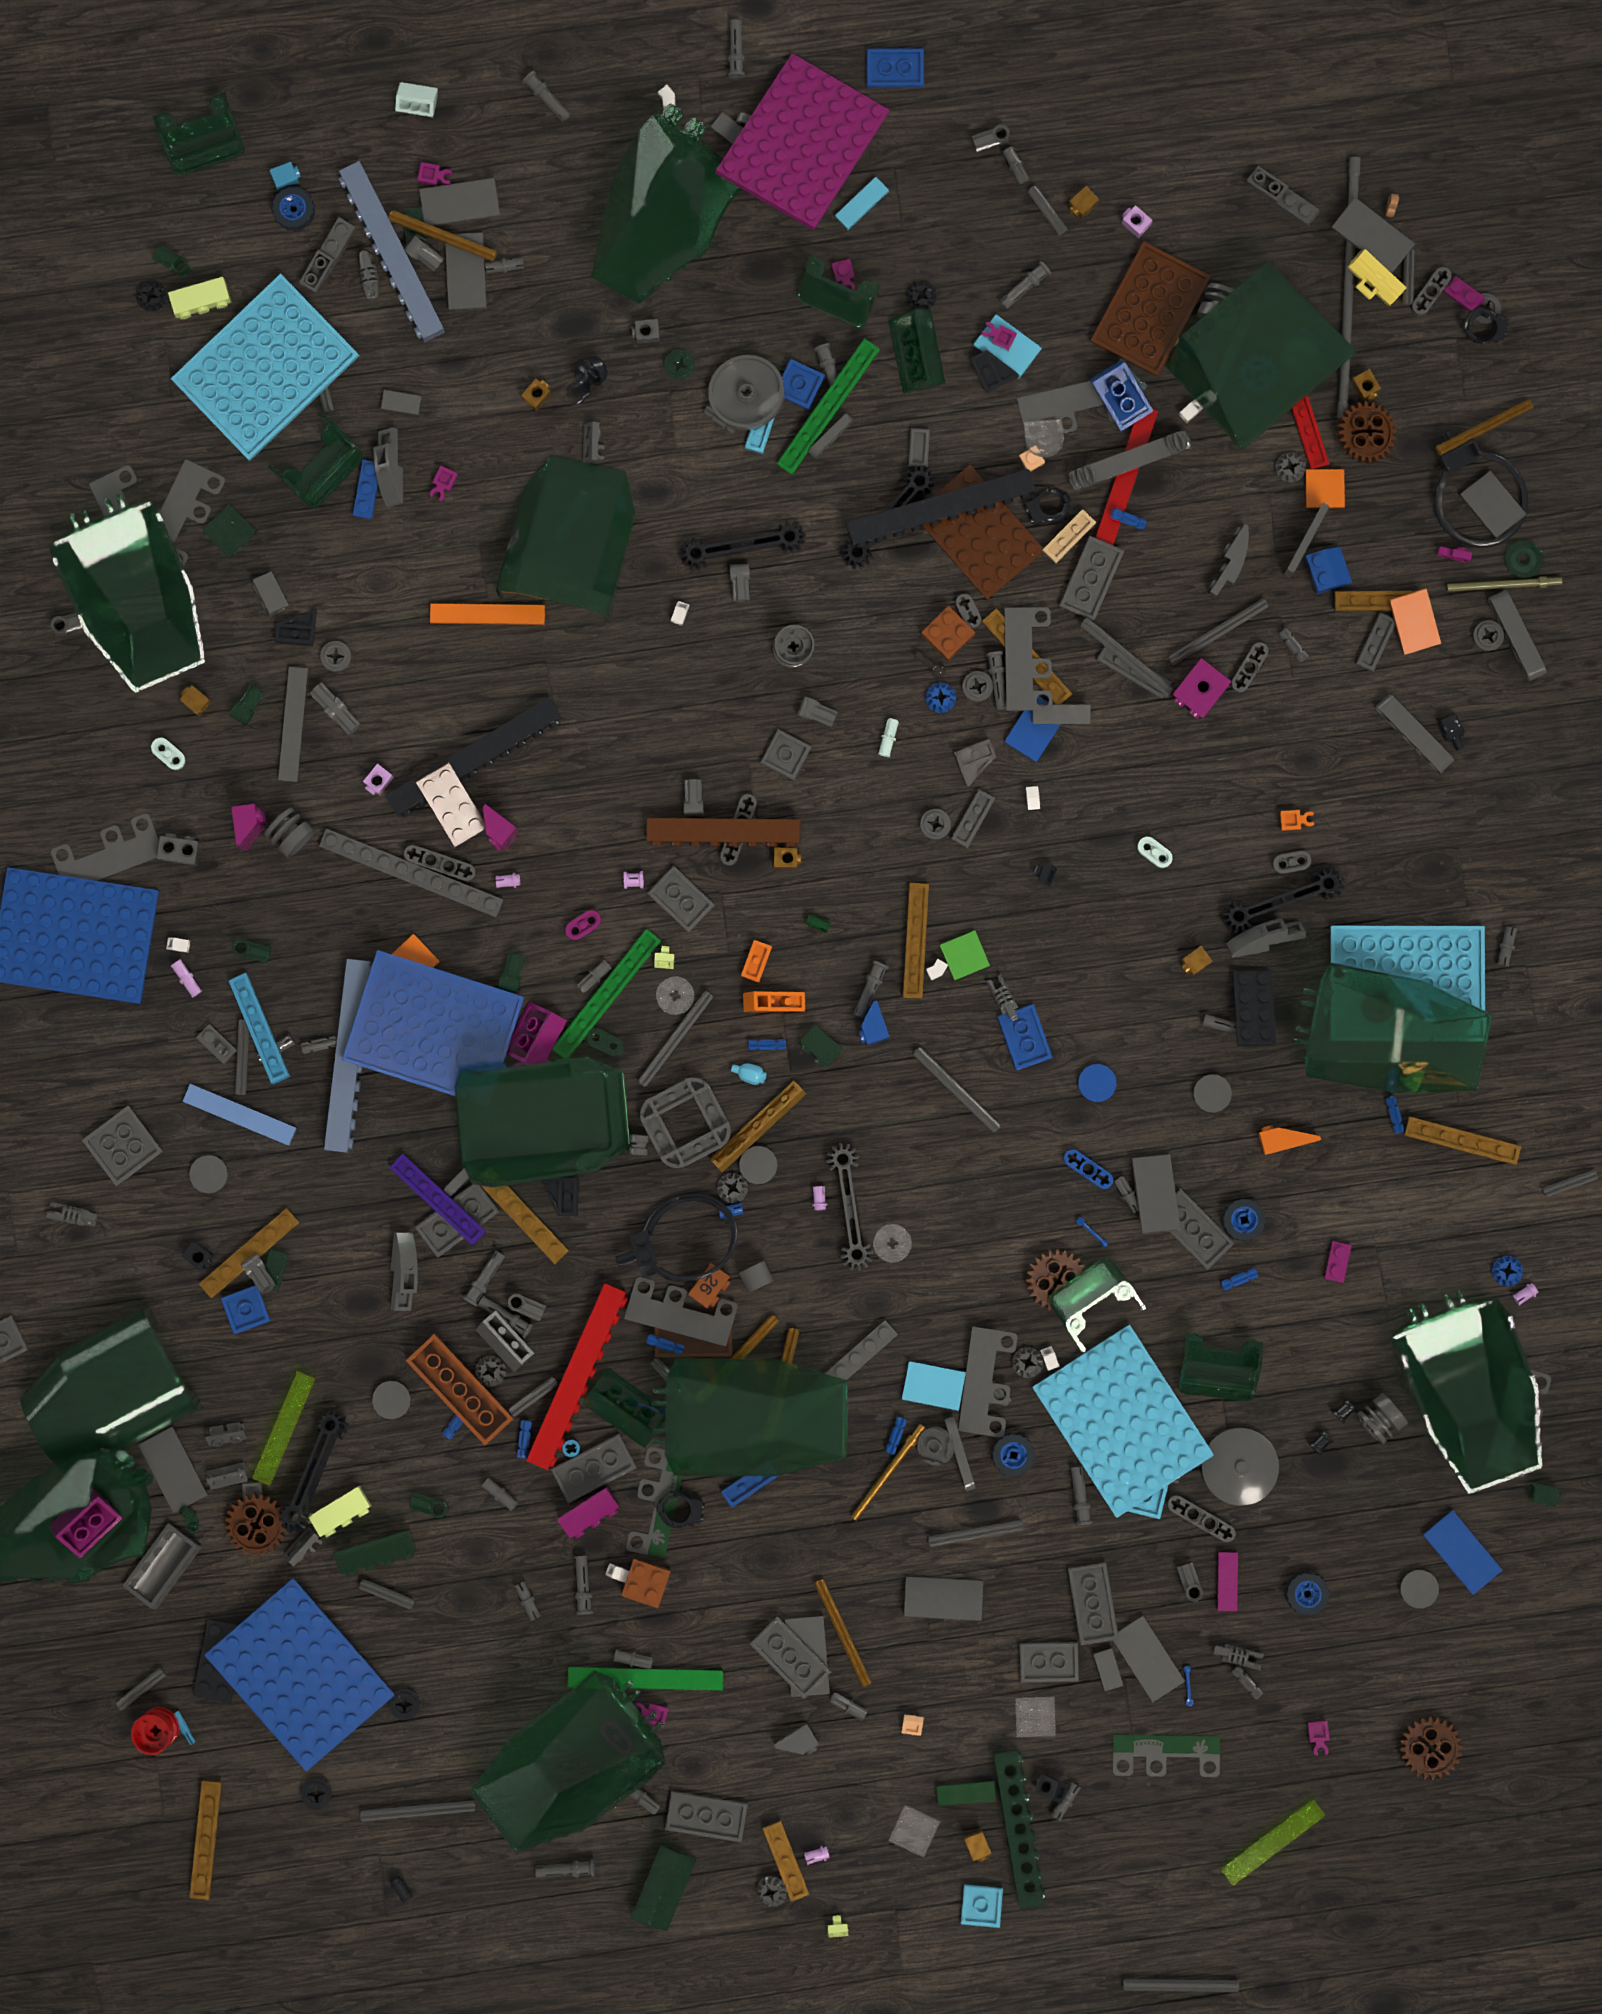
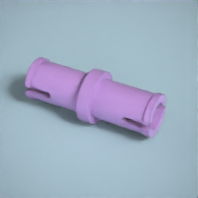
M181 959L171 965L180 978L179 982L184 984L192 998L202 992L193 979L194 975L189 973Z

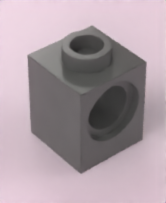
M658 319L635 321V327H632L633 338H637V344L660 342ZM643 328L651 330L650 334L646 336L642 335L640 331Z

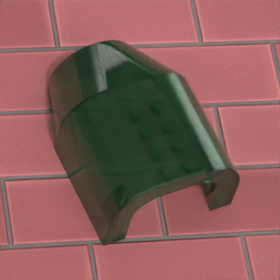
M149 1306L142 1307L58 1353L21 1396L20 1403L26 1420L40 1446L55 1465L120 1454L204 1408L195 1391H189L176 1372L155 1331L154 1325L158 1324V1321Z

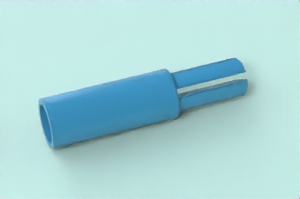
M177 1711L174 1714L178 1718L180 1731L184 1734L188 1743L192 1745L196 1741L180 1711Z

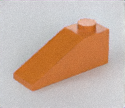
M753 991L743 993L744 1012H804L805 992Z
M1272 1125L1261 1128L1262 1132L1258 1133L1263 1155L1321 1140V1137L1283 1128L1273 1129Z

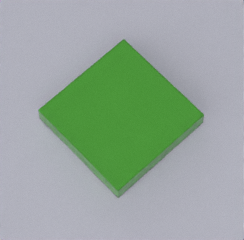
M976 931L940 945L954 981L990 966Z

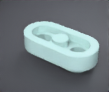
M157 738L153 741L151 745L152 752L169 768L180 770L184 767L186 763L185 756L168 740ZM160 745L165 746V750L162 752L159 751ZM176 757L179 758L178 764L173 763V759Z
M1144 837L1139 841L1137 846L1139 853L1155 866L1166 868L1171 864V852L1151 837ZM1144 844H1149L1150 850H1145ZM1160 855L1165 856V862L1159 861Z

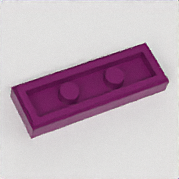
M1218 1552L1217 1610L1237 1611L1238 1552Z

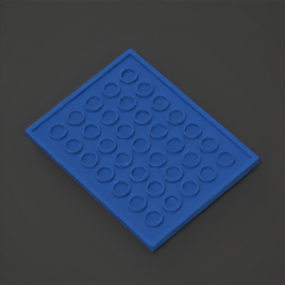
M7 867L0 909V983L141 1004L159 890Z
M377 950L342 1060L489 1107L524 997Z
M294 1578L205 1653V1657L306 1772L394 1696V1692Z

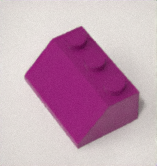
M255 804L232 807L236 845L243 851H247L263 831V824H266L265 812L263 813Z
M485 804L483 812L486 834L489 837L488 841L498 851L501 849L506 851L519 835V832L514 825Z
M529 1001L513 1031L506 1054L541 1071L567 1020Z
M90 1486L49 1527L60 1542L81 1558L122 1517L104 1496Z
M606 1487L558 1518L557 1521L569 1538L574 1536L577 1539L586 1533L584 1529L591 1526L593 1529L601 1524L602 1521L600 1519L607 1515L610 1518L618 1513L617 1508L620 1505L609 1488Z

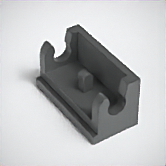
M272 571L252 580L251 585L268 618L284 611L288 607V603Z

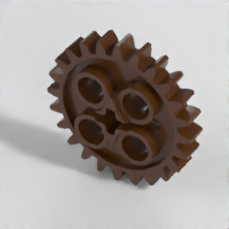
M1364 401L1362 405L1358 402L1355 404V407L1353 405L1348 407L1349 411L1345 410L1343 412L1344 416L1339 418L1342 423L1336 427L1341 429V431L1337 432L1336 435L1341 436V439L1337 442H1343L1344 445L1341 447V450L1347 449L1346 456L1353 454L1352 460L1358 458L1359 463H1362L1364 460L1366 464L1371 461L1375 463L1378 459L1385 458L1384 454H1389V448L1395 446L1391 441L1397 440L1395 436H1392L1393 433L1397 432L1396 429H1392L1396 422H1390L1393 416H1386L1388 410L1381 411V404L1375 408V402H1371L1369 406L1367 401ZM1355 419L1359 421L1360 427H1357L1355 425ZM1372 419L1377 421V427L1373 425ZM1365 430L1366 432H1373V431L1381 430V431H1382V434H1381V433H1371V434H1369V435H1368V433L1351 434V431H1352V432H1361V431ZM1374 437L1377 438L1379 441L1378 446L1375 445L1373 441ZM1356 438L1361 441V446L1356 444Z
M1056 1248L1055 1254H1052L1049 1249L1047 1256L1041 1252L1042 1259L1035 1257L1036 1265L1030 1263L1029 1265L1033 1270L1027 1271V1274L1031 1275L1030 1278H1026V1281L1031 1283L1027 1286V1289H1033L1029 1294L1030 1297L1036 1295L1037 1297L1034 1302L1037 1303L1041 1300L1040 1306L1043 1308L1047 1304L1049 1311L1052 1306H1055L1056 1312H1058L1059 1306H1062L1064 1311H1066L1067 1304L1073 1308L1072 1302L1076 1301L1079 1303L1080 1301L1077 1297H1084L1085 1295L1081 1290L1087 1289L1083 1283L1089 1280L1083 1278V1276L1088 1272L1081 1271L1085 1265H1078L1080 1258L1077 1257L1073 1260V1253L1066 1256L1067 1252L1065 1249L1062 1254H1059L1058 1248ZM1052 1262L1059 1264V1268L1055 1272H1051L1048 1269L1049 1264ZM1066 1265V1269L1060 1276L1061 1283L1057 1282L1053 1288L1052 1293L1048 1295V1291L1054 1284L1053 1277L1057 1278L1062 1270V1267ZM1068 1272L1075 1273L1073 1281L1065 1280V1275ZM1040 1280H1049V1285L1046 1288H1040ZM1059 1288L1066 1291L1065 1296L1062 1298L1055 1296Z
M253 1493L252 1498H249L246 1494L244 1496L245 1501L238 1498L239 1505L235 1503L231 1505L234 1511L228 1510L227 1513L231 1517H226L225 1521L230 1524L225 1525L224 1528L230 1529L226 1536L233 1537L230 1543H237L235 1549L241 1546L243 1547L242 1553L249 1550V1555L251 1556L256 1551L257 1556H260L261 1550L265 1554H268V1548L274 1551V1543L280 1546L281 1542L278 1538H285V1535L281 1532H286L287 1528H282L281 1524L283 1522L278 1519L283 1516L279 1511L283 1506L276 1507L277 1500L270 1502V1495L263 1499V1493L260 1494L259 1498ZM247 1508H255L257 1514L255 1516L248 1515ZM261 1509H264L265 1511L259 1526L256 1528L252 1539L249 1540L248 1536L254 1526L253 1523L258 1518ZM267 1515L272 1516L274 1523L267 1524L264 1521V1517ZM239 1525H246L248 1532L241 1533L238 1529ZM256 1534H265L266 1540L258 1541Z
M1428 1716L1425 1722L1420 1717L1419 1724L1413 1721V1728L1407 1726L1409 1733H1402L1406 1739L1400 1740L1404 1747H1400L1399 1750L1405 1753L1400 1757L1402 1759L1407 1758L1404 1765H1411L1409 1768L1410 1772L1416 1769L1415 1775L1417 1777L1423 1773V1779L1430 1775V1778L1434 1780L1437 1774L1442 1779L1443 1772L1449 1775V1768L1455 1770L1453 1763H1460L1456 1757L1462 1756L1458 1749H1462L1463 1746L1458 1745L1457 1742L1462 1739L1455 1737L1458 1731H1451L1453 1728L1452 1724L1446 1727L1447 1721L1445 1719L1439 1723V1717L1432 1721L1431 1716ZM1429 1729L1435 1731V1736L1432 1739L1426 1738V1732ZM1418 1736L1424 1738L1430 1745H1434L1433 1748L1444 1757V1760H1441L1432 1751H1428L1429 1748L1418 1739ZM1444 1742L1449 1744L1447 1752L1440 1751V1746ZM1419 1743L1422 1745V1750L1420 1753L1415 1754L1412 1750L1413 1746ZM1430 1757L1436 1758V1764L1433 1767L1427 1765V1760Z

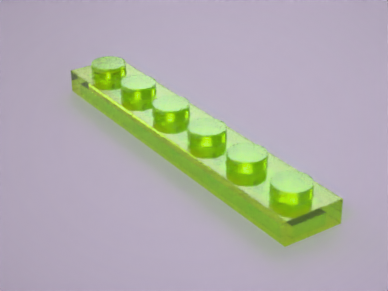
M297 1371L252 1479L271 1486L316 1378Z
M1312 1799L1224 1866L1221 1871L1232 1886H1234L1326 1815L1314 1799Z

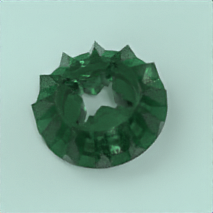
M674 350L667 355L664 368L667 375L674 380H683L690 377L694 371V359L687 351ZM681 358H683V365L686 368H680V370L676 372L677 367L676 365H674V363H679V361H681Z

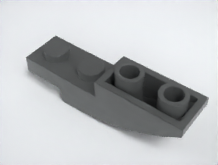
M1259 166L1247 179V182L1264 198L1292 219L1296 218L1307 227L1319 214L1318 208L1291 191L1285 183Z
M338 217L321 249L316 252L299 283L314 292L318 291L348 246V241L356 229L354 225Z
M392 427L378 432V446L373 448L376 477L382 498L388 508L403 504V467L398 466V429Z
M1246 524L1243 528L1238 527L1233 535L1236 539L1232 544L1228 543L1223 550V553H1225L1223 559L1229 562V564L1224 563L1219 571L1222 575L1218 580L1214 579L1209 586V589H1211L1209 595L1214 598L1217 597L1225 583L1231 587L1233 586L1243 567L1249 540V529Z
M1280 918L1259 924L1242 932L1226 943V946L1232 958L1269 951V945L1304 939L1306 938V931L1300 921L1284 923L1283 919Z
M394 1232L391 1270L394 1271L391 1310L411 1311L413 1293H417L418 1283L415 1240L412 1232Z

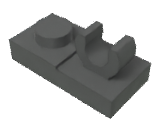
M599 422L584 424L583 462L585 463L604 459V456L598 454V450L605 449L603 445H598L601 435Z
M210 1024L196 1037L223 1064L237 1052V1049Z
M308 1526L283 1555L291 1565L295 1566L297 1562L304 1558L308 1549L311 1552L316 1551L312 1547L314 1542H318L321 1545L322 1541L314 1529Z

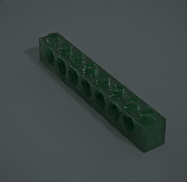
M1016 1749L993 1752L1020 1909L1043 1906L1042 1900H1046L1044 1888L1040 1889L1039 1881L1043 1880L1041 1869H1037L1036 1861H1039L1038 1850L1033 1848V1842H1036L1034 1830H1030L1029 1825L1033 1820L1031 1811H1027L1026 1803H1029L1028 1791L1024 1792L1023 1784H1026L1025 1773L1020 1772L1019 1765L1023 1764L1021 1753H1017ZM1012 1765L1015 1767L1016 1770L1013 1775L1005 1774L1007 1766ZM1017 1785L1019 1787L1018 1793L1011 1795L1008 1792L1009 1786ZM1013 1805H1021L1022 1811L1019 1814L1012 1813L1011 1808ZM1022 1823L1025 1825L1023 1833L1015 1832L1017 1824ZM1021 1843L1029 1845L1028 1850L1024 1853L1018 1851V1846ZM1023 1863H1031L1032 1869L1029 1872L1022 1871L1021 1866ZM1027 1882H1034V1890H1025L1024 1887Z

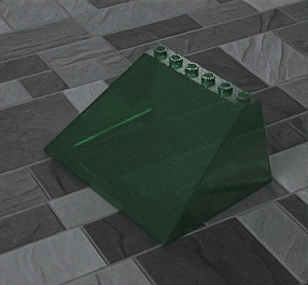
M1267 262L1180 337L1168 363L1167 370L1243 451L1354 356L1357 351L1281 269Z

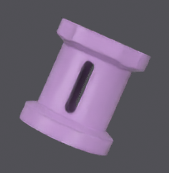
M643 871L631 874L624 872V889L628 887L644 888Z

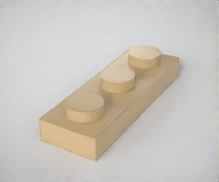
M1082 509L1043 549L1044 553L1057 564L1096 522Z

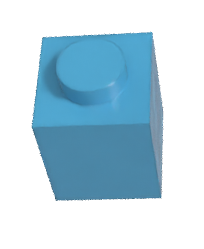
M291 162L270 170L278 192L282 189H287V187L300 184L298 180L301 177L297 166L293 167Z

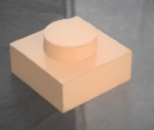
M1036 446L1019 455L1023 465L1030 472L1045 464Z
M904 1715L902 1733L921 1736L924 1717Z

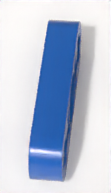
M1069 1150L1065 1153V1164L1097 1187L1107 1189L1112 1185V1175L1077 1150ZM1075 1153L1078 1161H1081L1082 1158L1085 1160L1080 1165L1079 1170L1076 1168L1078 1165L1076 1162H1068V1154L1073 1155ZM1085 1164H1091L1094 1167L1091 1175H1086L1083 1172ZM1097 1169L1101 1171L1099 1173L1100 1176H1108V1185H1101V1180L1097 1177L1095 1178V1181L1092 1179V1177L1097 1173Z

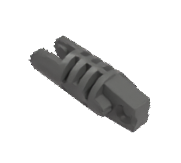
M362 250L359 254L361 266L359 269L366 297L368 300L379 299V279L373 255L368 253V251Z
M1002 974L997 975V979L1002 987L995 989L991 979L987 980L986 983L1002 1014L1007 1013L1010 1021L1013 1022L1018 1019L1014 1010L1018 1006Z
M54 1202L50 1203L49 1207L51 1210L57 1212H47L46 1218L77 1224L79 1226L96 1225L97 1214L82 1208L68 1207V1205Z
M1225 1644V1648L1215 1646L1213 1650V1655L1222 1657L1224 1662L1259 1671L1261 1669V1665L1247 1662L1248 1656L1261 1659L1264 1656L1263 1653Z

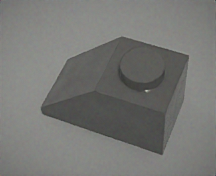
M807 1723L774 1743L776 1749L802 1755L813 1753L818 1749L816 1746L819 1745L817 1738Z

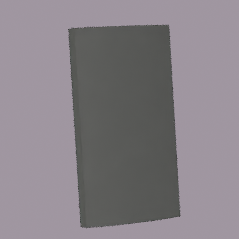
M168 1523L123 1584V1587L149 1608L157 1610L202 1547Z
M906 1576L904 1616L982 1621L983 1581Z

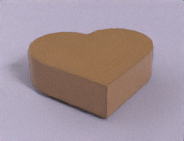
M1391 193L1388 197L1385 212L1387 217L1392 218L1395 214L1399 201L1397 194Z

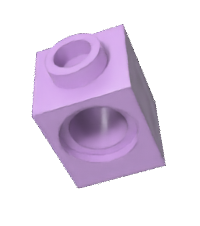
M1136 205L1133 209L1128 208L1122 215V224L1138 239L1151 226L1153 221ZM1138 217L1141 223L1133 224L1131 218Z
M377 764L363 782L366 784L365 789L371 794L377 793L381 795L394 777ZM376 776L382 777V783L379 786H375L372 783Z

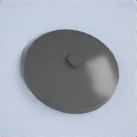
M741 355L727 360L715 371L709 384L708 396L713 412L724 424L735 429L751 430L764 426L778 414L784 401L785 388L779 371L771 362L755 355Z
M1233 1428L1219 1433L1208 1444L1214 1456L1201 1463L1202 1476L1211 1493L1221 1501L1232 1505H1250L1266 1497L1275 1486L1279 1474V1460L1273 1445L1262 1434L1251 1429Z

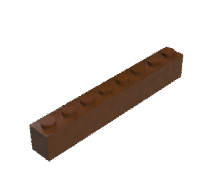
M647 818V841L651 842L652 846H663V842H670V846H682V842H689V846H701L702 842L709 843L708 846H720V843H728V846H739V843H747L748 847H758V843H766V847H777V843H785V847H796V843L801 844V820Z

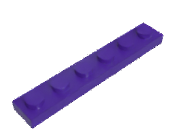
M404 1154L389 1167L471 1245L474 1246L486 1233L479 1224Z

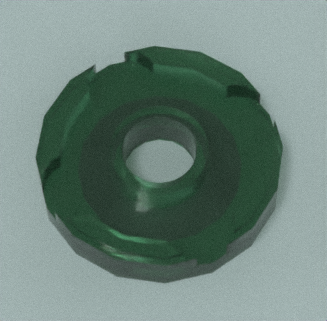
M1518 541L1512 544L1506 552L1505 566L1514 577L1520 579L1531 578L1542 568L1543 553L1533 542ZM1521 555L1528 556L1529 563L1526 565L1521 564L1519 557Z

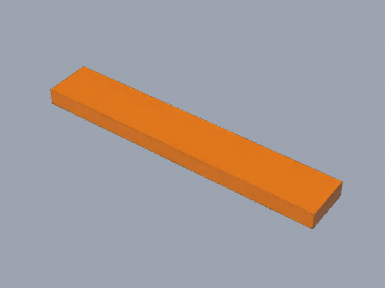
M430 604V623L545 625V605Z

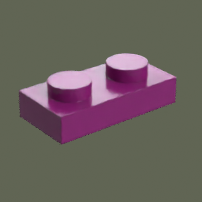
M1456 276L1443 290L1444 294L1469 312L1478 309L1485 301L1483 295Z
M1332 1241L1324 1279L1344 1283L1352 1245Z

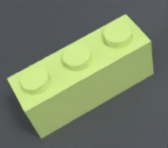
M223 277L168 292L174 315L180 319L189 318L191 314L197 312L199 314L207 313L210 311L209 309L217 307V309L228 306V303H231Z
M359 1486L315 1512L309 1519L319 1536L325 1535L327 1538L336 1532L334 1528L339 1525L345 1527L353 1522L351 1518L358 1515L360 1518L369 1512L368 1508L372 1505Z

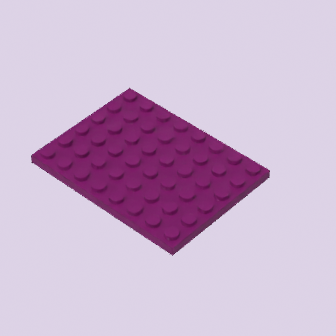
M792 53L718 166L716 174L814 231L890 110Z

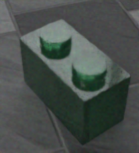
M815 1024L799 1042L802 1045L800 1048L807 1055L812 1053L816 1057L814 1061L822 1068L824 1066L829 1068L843 1052V1049Z

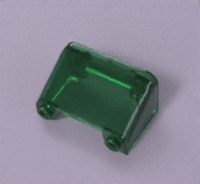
M810 255L798 289L800 301L854 326H864L868 322L879 298L880 285L871 281H864L859 285L857 291H854L823 277L825 269L823 261Z

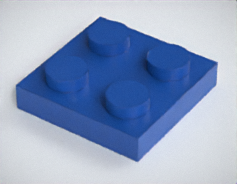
M790 359L782 376L785 388L784 399L809 410L825 375Z
M256 1285L221 1298L234 1334L271 1321L261 1292Z

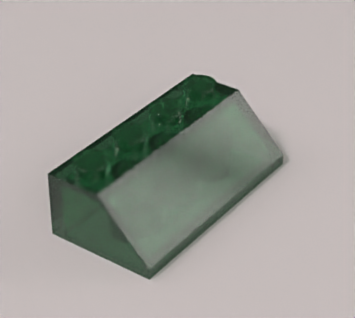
M914 309L890 319L889 324L903 394L932 389L945 384L931 309Z
M609 1368L582 1403L643 1448L647 1447L670 1414L668 1410ZM638 1403L647 1407H639Z
M409 1529L333 1553L341 1575L346 1573L348 1577L358 1574V1569L365 1568V1571L377 1568L376 1564L383 1562L385 1566L395 1563V1558L402 1557L403 1560L414 1557L413 1553L417 1552L412 1531Z
M661 1844L631 1919L649 1927L668 1931L697 1858Z

